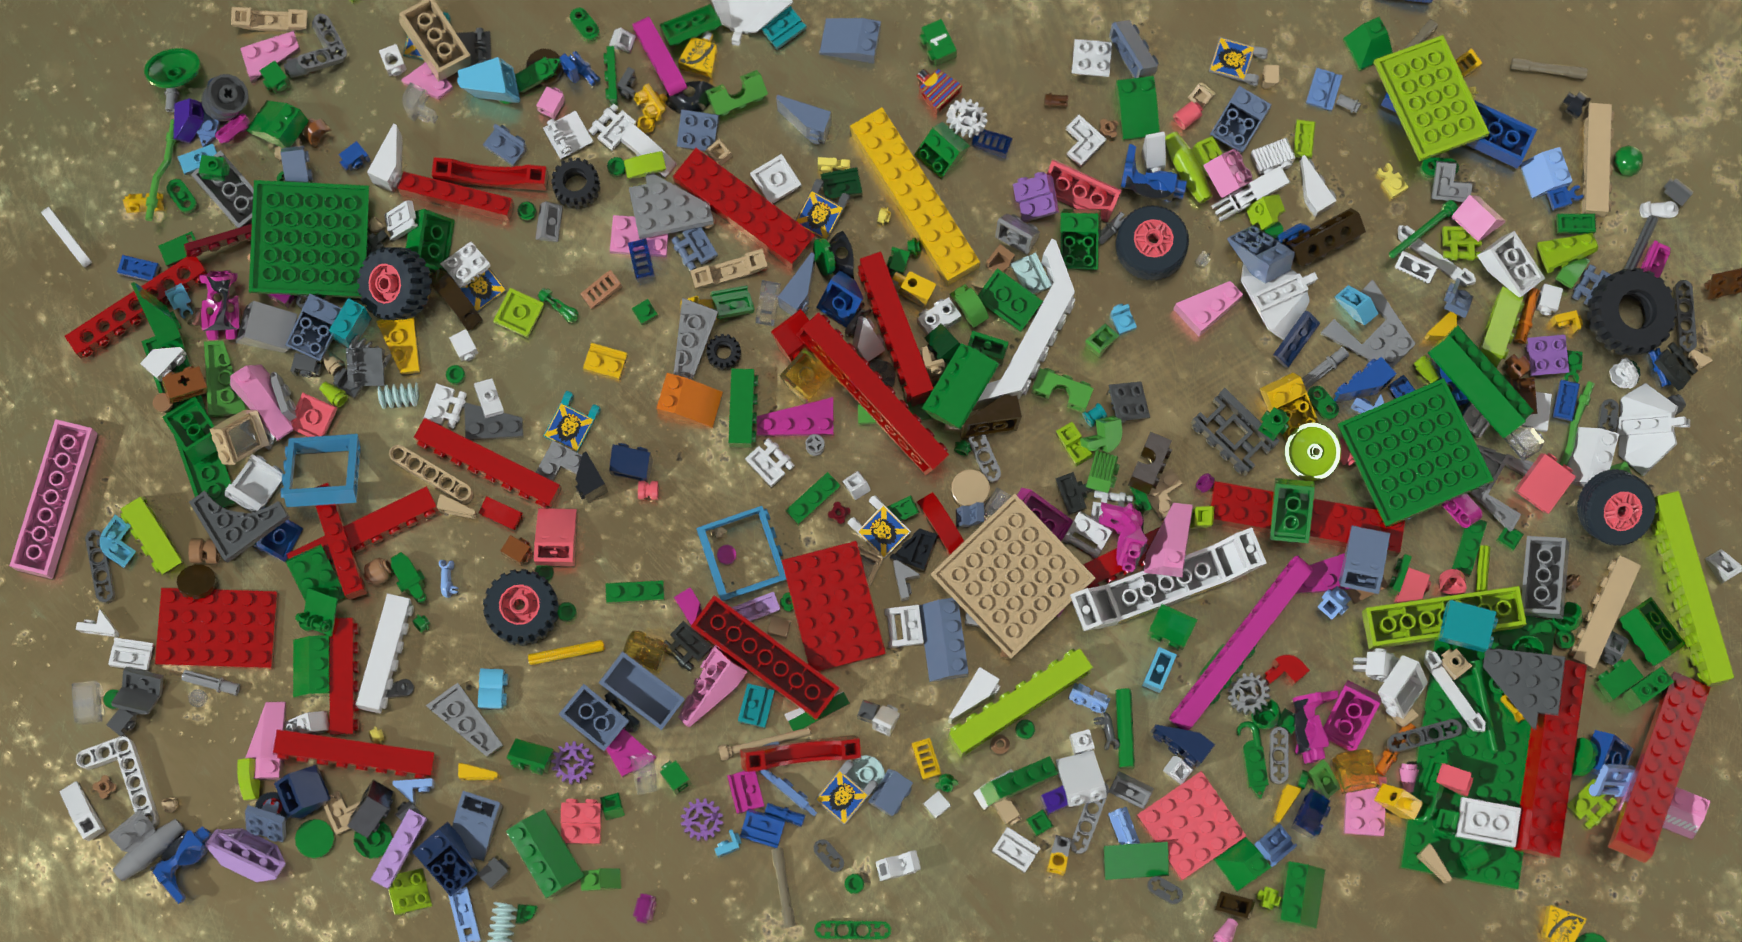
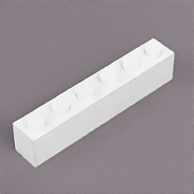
M387 593L356 702L359 709L381 714L382 710L387 707L388 698L386 695L393 686L392 674L393 671H397L399 662L397 656L398 653L402 652L404 645L402 638L403 635L407 634L409 628L407 620L409 616H412L414 605H412L410 598Z

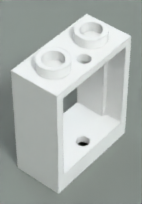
M1402 655L1378 691L1386 712L1392 717L1398 716L1404 719L1428 683L1418 661Z

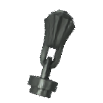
M609 691L604 696L606 698L605 701L608 704L613 703L616 707L615 710L621 715L620 711L623 708L625 711L623 716L629 720L625 730L636 732L640 727V721L628 711L625 705L619 703L617 696Z

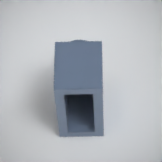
M304 146L281 148L280 153L285 182L310 183V180H313L312 170L308 169L307 162H310L309 151H305Z
M888 769L868 803L885 814L893 816L899 812L904 797L910 794L913 782L895 770Z

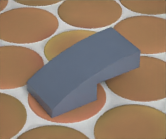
M976 502L971 506H961L956 509L957 528L970 527L984 522V503Z

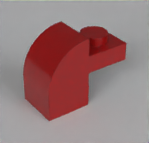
M1281 655L1273 661L1277 668L1275 669L1272 666L1264 674L1267 677L1264 680H1266L1267 686H1269L1283 674L1294 685L1310 670L1299 658L1293 655Z

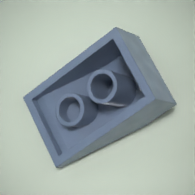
M826 18L819 54L874 64L881 31V21L865 18Z
M777 95V111L809 139L810 142L825 144L832 124L831 111Z
M812 252L778 296L779 307L791 316L800 309L806 314L809 309L808 305L815 269V254Z
M585 684L581 686L559 713L561 718L603 751L607 749L629 722L628 719Z

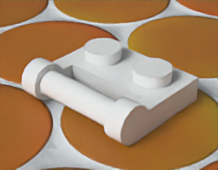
M1079 511L1063 542L1076 546L1092 555L1091 558L1095 559L1100 555L1113 529L1100 524L1096 519ZM1074 532L1098 544L1097 548L1095 549L1073 536Z
M919 605L884 609L888 621L889 648L923 644ZM896 614L901 616L902 640L897 639Z

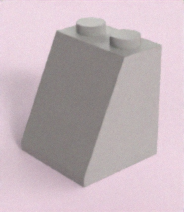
M253 301L244 309L236 343L285 353L291 349L285 346L297 321L298 314Z

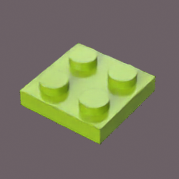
M510 288L493 322L528 338L545 304Z

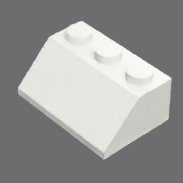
M1577 428L1575 447L1567 464L1573 470L1572 474L1576 476L1571 484L1584 487L1596 474L1610 470L1619 433L1602 428Z

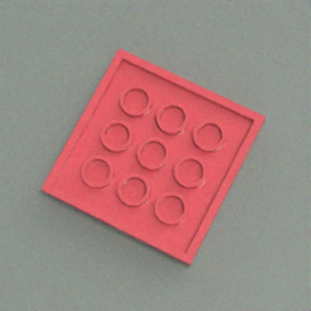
M1202 771L1137 814V817L1155 842H1168V862L1181 880L1246 837V834Z

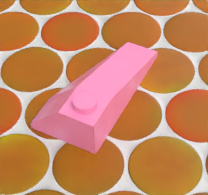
M246 365L230 375V387L250 410L258 411L261 422L278 441L293 431L291 422L281 413L270 381L271 377L262 365Z
M1172 504L1146 553L1144 573L1183 577L1193 505Z
M713 646L701 665V668H703L699 679L695 678L693 683L695 685L693 693L687 696L678 716L687 727L692 726L732 692L747 673L738 662L716 646Z
M286 702L265 703L245 759H256L254 779L279 780L284 777V760L277 759V755H273L277 729L285 730Z

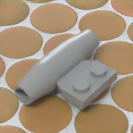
M141 810L137 811L109 834V837L122 851L128 852L112 869L113 872L123 882L144 870L159 858L186 830L177 819L154 830V825Z

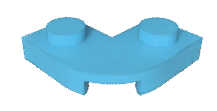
M114 515L102 531L100 548L108 558L125 568L136 553L134 549L121 541L131 525L129 523L126 524L123 519Z

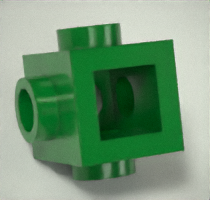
M1274 407L1271 412L1267 410L1260 419L1263 423L1258 431L1274 441L1279 433L1282 435L1289 427L1286 423L1290 418L1286 412Z

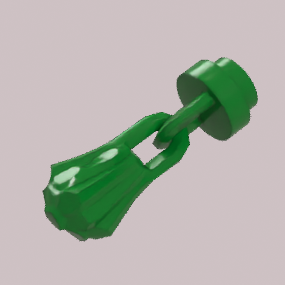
M543 288L537 296L540 298L539 300L543 303L546 301L551 303L552 307L561 313L567 322L577 321L579 314L577 309L567 306L559 299L552 297L553 291L549 288Z

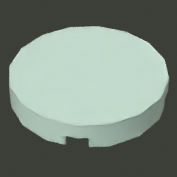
M868 755L852 760L854 766L846 774L863 790L872 780H875L879 785L885 775L884 767L879 760Z

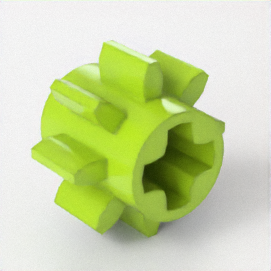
M1266 886L1264 891L1259 890L1256 898L1260 900L1259 906L1273 910L1274 906L1278 907L1282 898L1278 896L1279 891Z

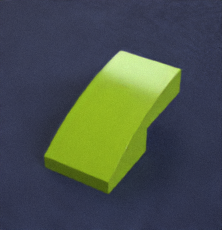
M662 151L624 160L627 179L644 177L650 173L666 170Z
M1073 422L1056 430L1059 439L1076 466L1093 457L1091 451L1081 446L1080 438H1082V435Z
M1201 506L1192 509L1190 529L1213 526L1214 506Z
M252 758L238 759L237 762L239 788L243 800L246 801L259 799L260 780L254 779L256 759Z

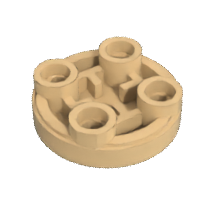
M967 469L955 476L951 492L954 500L959 505L971 506L976 502L984 503L987 500L990 485L983 473L974 469Z

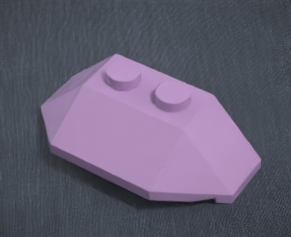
M216 829L205 845L222 866L255 882L276 879L286 865L276 844L253 835L244 829Z

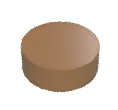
M166 393L157 394L153 399V406L160 413H167L173 407V404H169Z

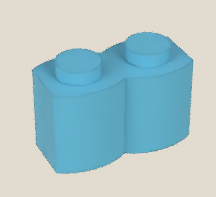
M480 668L479 709L503 710V705H507V693H504V686H508V674H505L504 669Z

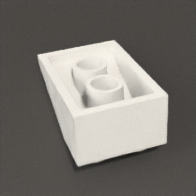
M394 123L367 171L373 184L392 193L395 188L398 189L402 177V135Z
M1515 231L1499 238L1477 255L1486 270L1519 298L1545 279Z
M979 667L950 714L948 722L952 724L988 702L991 697L994 699L1000 690V685H998L1000 679Z

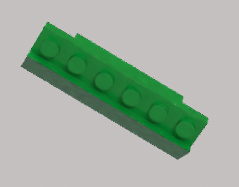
M1458 325L1427 352L1502 438L1507 437L1524 424L1525 420L1534 411Z

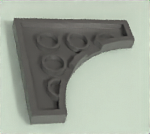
M203 491L189 501L223 560L227 563L290 518L279 501L254 513L229 511L218 505L206 491Z

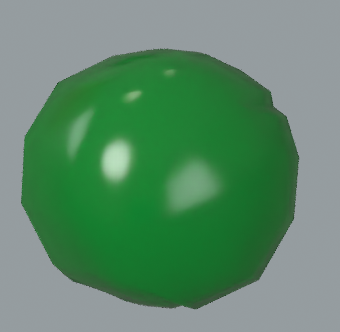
M1627 145L1617 150L1614 156V164L1622 175L1633 176L1642 169L1643 155L1638 148Z
M1566 602L1563 619L1552 618L1554 626L1564 632L1577 629L1583 621L1581 607L1577 603Z
M1525 635L1513 643L1511 651L1543 654L1544 646L1537 637Z
M1273 699L1267 702L1268 706H1261L1262 712L1257 709L1256 715L1251 714L1253 723L1260 729H1272L1279 724L1281 711L1279 705Z

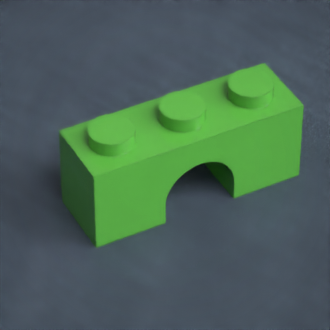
M758 70L740 76L742 88L737 94H729L723 84L707 90L706 94L713 112L716 115L724 116L730 113L732 109L743 108L747 106V103L760 101L764 96L768 95Z
M1040 368L1031 394L1049 400L1054 390L1063 389L1069 395L1067 407L1083 413L1086 411L1094 388L1087 382L1080 381L1079 383L1073 381V378L1068 375H1057L1052 369Z

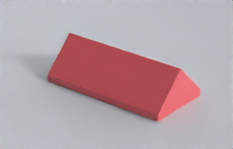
M1052 160L1047 174L1053 177L1057 200L1076 209L1101 210V220L1108 222L1120 198L1121 190Z

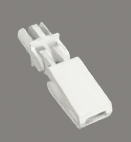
M1279 166L1248 183V188L1244 190L1241 188L1229 194V196L1213 204L1211 207L1216 209L1230 201V203L1215 211V214L1218 216L1234 208L1219 218L1221 222L1251 205L1250 202L1255 199L1257 201L1264 196H1269L1288 185L1290 180L1283 171L1282 166Z

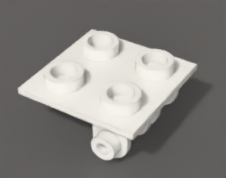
M1075 39L1072 74L1109 77L1112 42Z
M576 110L557 121H554V119L547 122L548 125L543 127L560 159L593 143Z
M472 242L466 244L441 263L460 289L462 287L465 288L471 282V279L475 281V276L479 278L478 274L481 275L488 271L491 265Z

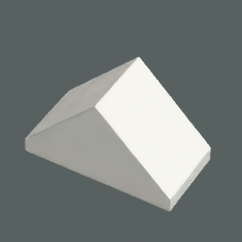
M1722 549L1705 558L1720 584L1742 572V565Z

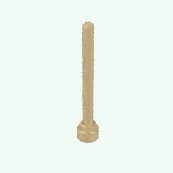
M808 727L732 747L730 745L726 746V744L719 745L721 761L728 760L729 757H732V754L740 753V749L761 747L776 741L780 743L811 735V729Z

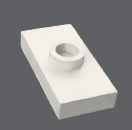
M493 379L474 383L485 418L503 414L504 410Z

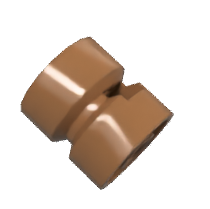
M191 538L189 543L190 563H203V561L207 564L219 563L221 555L211 539L204 541L203 538Z

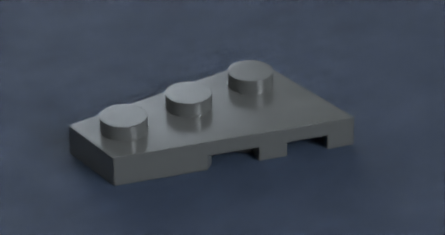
M465 402V438L471 441L524 438L522 417L503 413L485 418L481 406Z

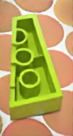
M1503 286L1497 295L1489 317L1491 319L1487 323L1483 333L1484 336L1478 347L1496 368L1501 360H1505L1508 355L1509 349L1507 345L1511 344L1514 337L1512 329H1516L1520 319L1517 317V314L1522 312L1525 304L1522 302L1523 296L1519 298Z
M140 496L120 508L122 511L120 516L126 524L130 523L133 528L130 530L136 540L140 539L143 546H141L144 554L151 556L154 561L151 564L155 571L165 574L184 561L172 541L166 537L167 533L163 526L157 523L154 511L145 504L148 502L146 498Z

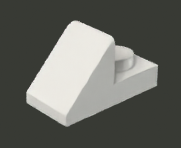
M100 609L97 623L92 620L77 622L76 630L80 633L119 637L117 629Z

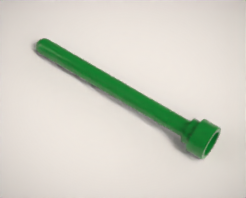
M1452 200L1444 203L1437 215L1390 251L1389 257L1395 258L1442 219L1449 216L1452 217L1458 209L1457 204Z
M1483 659L1468 662L1472 665L1469 670L1475 675L1490 749L1492 753H1497L1499 748L1482 672H1484Z

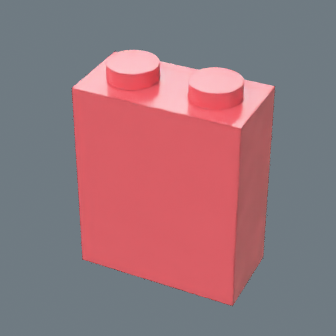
M1541 453L1513 491L1543 513L1549 514L1576 476L1572 474L1573 470L1565 464L1561 466L1557 463L1558 459L1552 454L1548 453L1546 455Z

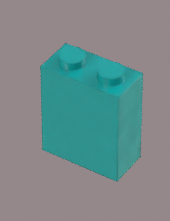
M348 298L329 332L337 343L349 348L350 343L357 335H360V340L372 318L364 306Z
M1449 600L1446 603L1438 641L1485 652L1493 644L1494 637L1491 634L1492 629H1495L1497 626L1498 618L1495 617L1496 611Z

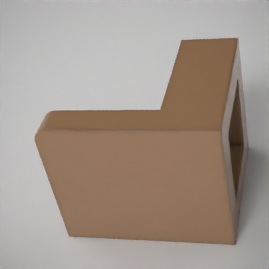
M1000 244L986 261V267L993 272L998 268L1005 273L1015 260V254Z

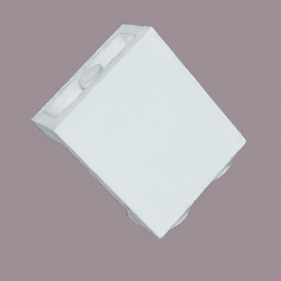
M251 454L249 461L234 482L226 488L225 496L251 513L261 510L282 483L283 471L275 465L270 466L267 464L263 457Z
M1094 751L1056 759L1058 776L1061 778L1069 807L1098 801L1107 797L1106 786Z

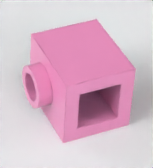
M546 87L536 105L538 112L555 120L565 102L563 92L555 87L552 89Z

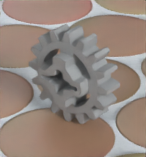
M1253 672L1250 673L1249 677L1243 673V678L1241 679L1236 676L1237 682L1231 683L1233 689H1228V692L1232 694L1228 697L1229 701H1233L1231 703L1232 707H1237L1236 710L1239 713L1243 710L1245 715H1248L1249 711L1256 715L1257 709L1262 712L1261 706H1268L1265 700L1271 699V696L1267 694L1271 690L1266 686L1268 684L1266 680H1262L1261 675L1255 678ZM1259 686L1262 690L1261 696L1258 694ZM1244 691H1245L1246 693H1247V692H1248V693H1251V692H1252V693L1254 694V696H1253V695H1247V696H1246V694L1244 693ZM1237 692L1240 693V698H1239L1240 701H1239V702H1238V699H1237Z

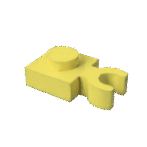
M818 157V170H821L823 173L850 168V160L848 159L837 160V158Z
M1387 163L1385 167L1388 172L1385 173L1379 168L1377 173L1381 178H1385L1382 185L1393 199L1408 190L1409 187L1399 172L1396 174L1392 173L1393 168L1391 164Z

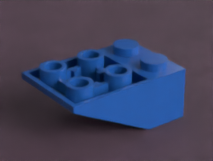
M1382 357L1378 360L1374 358L1366 365L1363 372L1359 370L1351 377L1352 379L1349 381V384L1345 382L1337 389L1338 391L1334 393L1336 395L1334 401L1339 403L1356 399V397L1363 398L1376 395L1391 383L1397 373Z

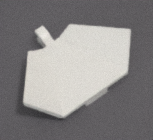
M711 0L721 24L730 28L731 31H735L732 37V45L740 46L743 33H757L793 3L792 0Z
M1243 263L1241 275L1243 286L1267 329L1284 340L1310 302L1307 286L1314 284L1318 277L1314 272L1302 278L1300 273L1297 274L1291 269V271L1265 284L1253 276Z
M1646 383L1621 398L1620 417H1618L1617 425L1619 456L1642 476L1646 475L1677 445L1674 427H1690V419H1686V417L1675 418L1678 406Z

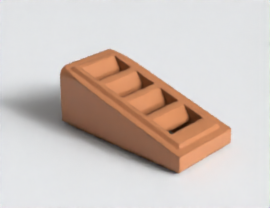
M609 270L580 295L589 307L593 309L620 290L622 285L613 272ZM609 279L614 284L612 287L607 282ZM602 284L608 289L606 292L601 287ZM596 288H597V289L600 291V293L602 294L600 297H599L598 294L595 292V289H596ZM589 293H592L596 300L594 302L589 297Z

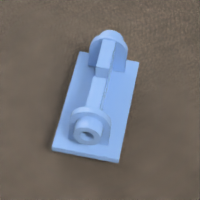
M1081 683L1074 684L1068 698L1069 700L1078 705L1088 707L1097 713L1106 711L1110 702V698L1107 697L1108 695L1095 690L1092 696L1089 694L1092 688Z
M1127 807L1108 813L1120 845L1140 843Z

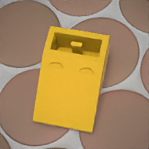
M1291 373L1259 388L1269 412L1275 407L1286 412L1290 418L1286 423L1289 427L1282 435L1286 443L1291 433L1299 426L1307 423H1319L1301 376Z

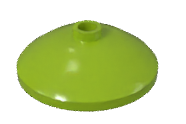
M1307 423L1301 425L1291 433L1285 447L1286 461L1290 469L1300 478L1311 481L1324 479L1331 475L1339 465L1341 459L1340 441L1337 435L1323 424ZM1317 448L1320 450L1319 455L1315 453Z

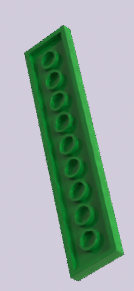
M155 336L141 341L146 357L153 349L181 347L186 352L182 337L163 345H159ZM188 354L185 356L184 362L179 366L177 365L172 370L173 372L179 373L191 366ZM154 377L159 394L165 393L162 382ZM202 395L195 396L208 415ZM192 398L173 403V407L169 412ZM175 438L194 496L196 497L203 491H206L223 508L236 505V502L225 496V490L229 484H232L226 464H222L218 457V451L193 465Z

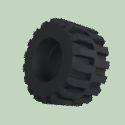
M576 157L574 161L572 158H568V162L563 160L561 162L562 166L557 165L555 167L556 172L552 173L553 179H551L552 188L557 200H560L562 205L567 204V207L571 209L572 206H575V209H580L582 205L584 208L588 207L587 203L592 204L594 202L593 198L597 199L598 191H600V180L596 169L585 159L581 161L580 158ZM573 176H582L587 182L581 190L571 191L565 187L567 180Z

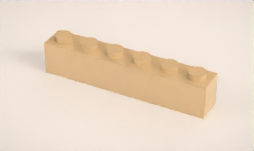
M1589 103L1585 108L1582 190L1584 197L1582 198V214H1595V217H1605L1612 207V201L1609 200V193L1611 194L1612 192L1610 176L1613 172V165L1610 164V158L1613 156L1611 140L1614 136V129H1611V122L1614 121L1612 104Z
M1621 555L1611 560L1608 566L1610 572L1608 576L1603 577L1600 583L1602 587L1600 594L1596 593L1592 601L1595 605L1592 611H1588L1584 619L1587 623L1584 628H1580L1577 634V638H1579L1577 645L1574 644L1569 652V655H1571L1570 661L1587 665V670L1589 671L1595 669L1641 567L1640 564Z

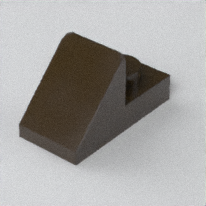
M1221 891L1215 910L1235 916L1241 920H1250L1255 900Z

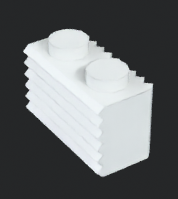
M1287 138L1257 148L1250 155L1258 175L1266 174L1279 166L1287 169L1293 165L1292 163L1295 160V155Z
M1402 251L1395 265V268H1399V271L1402 270L1406 274L1409 273V275H1413V277L1419 278L1423 282H1427V284L1431 283L1438 269L1437 266L1405 251Z

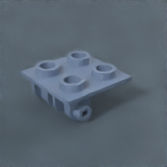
M681 109L677 147L698 148L705 151L715 143L716 130L719 124L718 115Z

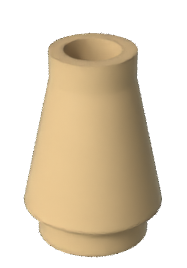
M327 349L322 361L328 373L335 376L338 371L345 368L344 361Z

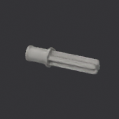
M1341 347L1302 378L1305 389L1309 388L1333 368L1336 369L1339 363L1349 357L1347 350Z
M184 670L182 674L183 681L215 689L218 693L222 691L237 696L240 690L239 683L226 681L223 677L219 679L189 670Z

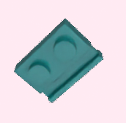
M789 6L765 25L761 31L778 50L807 29V26L801 21L792 7Z
M747 683L738 722L766 728L775 690Z

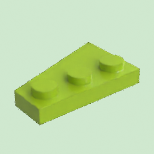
M1593 233L1537 242V249L1549 274L1556 267L1568 265L1569 261L1579 260L1597 252L1598 244Z

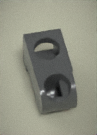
M863 699L857 719L872 724L880 705Z

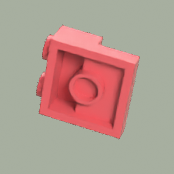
M566 799V803H561V837L566 844H601V803H597L596 799H586L585 803H578V799Z

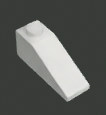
M1165 132L1145 136L1141 151L1145 173L1164 171Z
M882 705L873 718L872 729L890 737L900 717V713L897 712L898 709L891 705H887V707Z

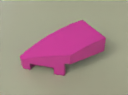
M690 587L676 595L674 599L690 625H692L702 612L698 598Z

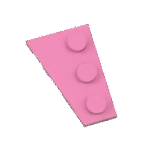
M294 31L240 48L252 84L257 81V78L262 76L259 70L275 60L277 64L283 63L300 51Z

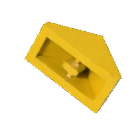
M1450 311L1424 338L1432 341L1443 339L1457 326V314Z

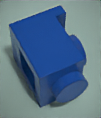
M357 141L339 154L341 158L339 163L346 171L348 169L352 171L353 169L360 168L365 160L367 162L371 161L368 154Z

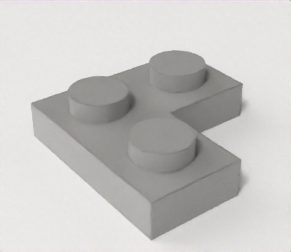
M1436 162L1432 199L1464 202L1471 195L1472 183L1454 181L1456 162Z
M552 441L536 473L554 481L562 467L577 475L582 455Z

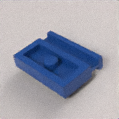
M748 809L740 837L778 848L786 820Z

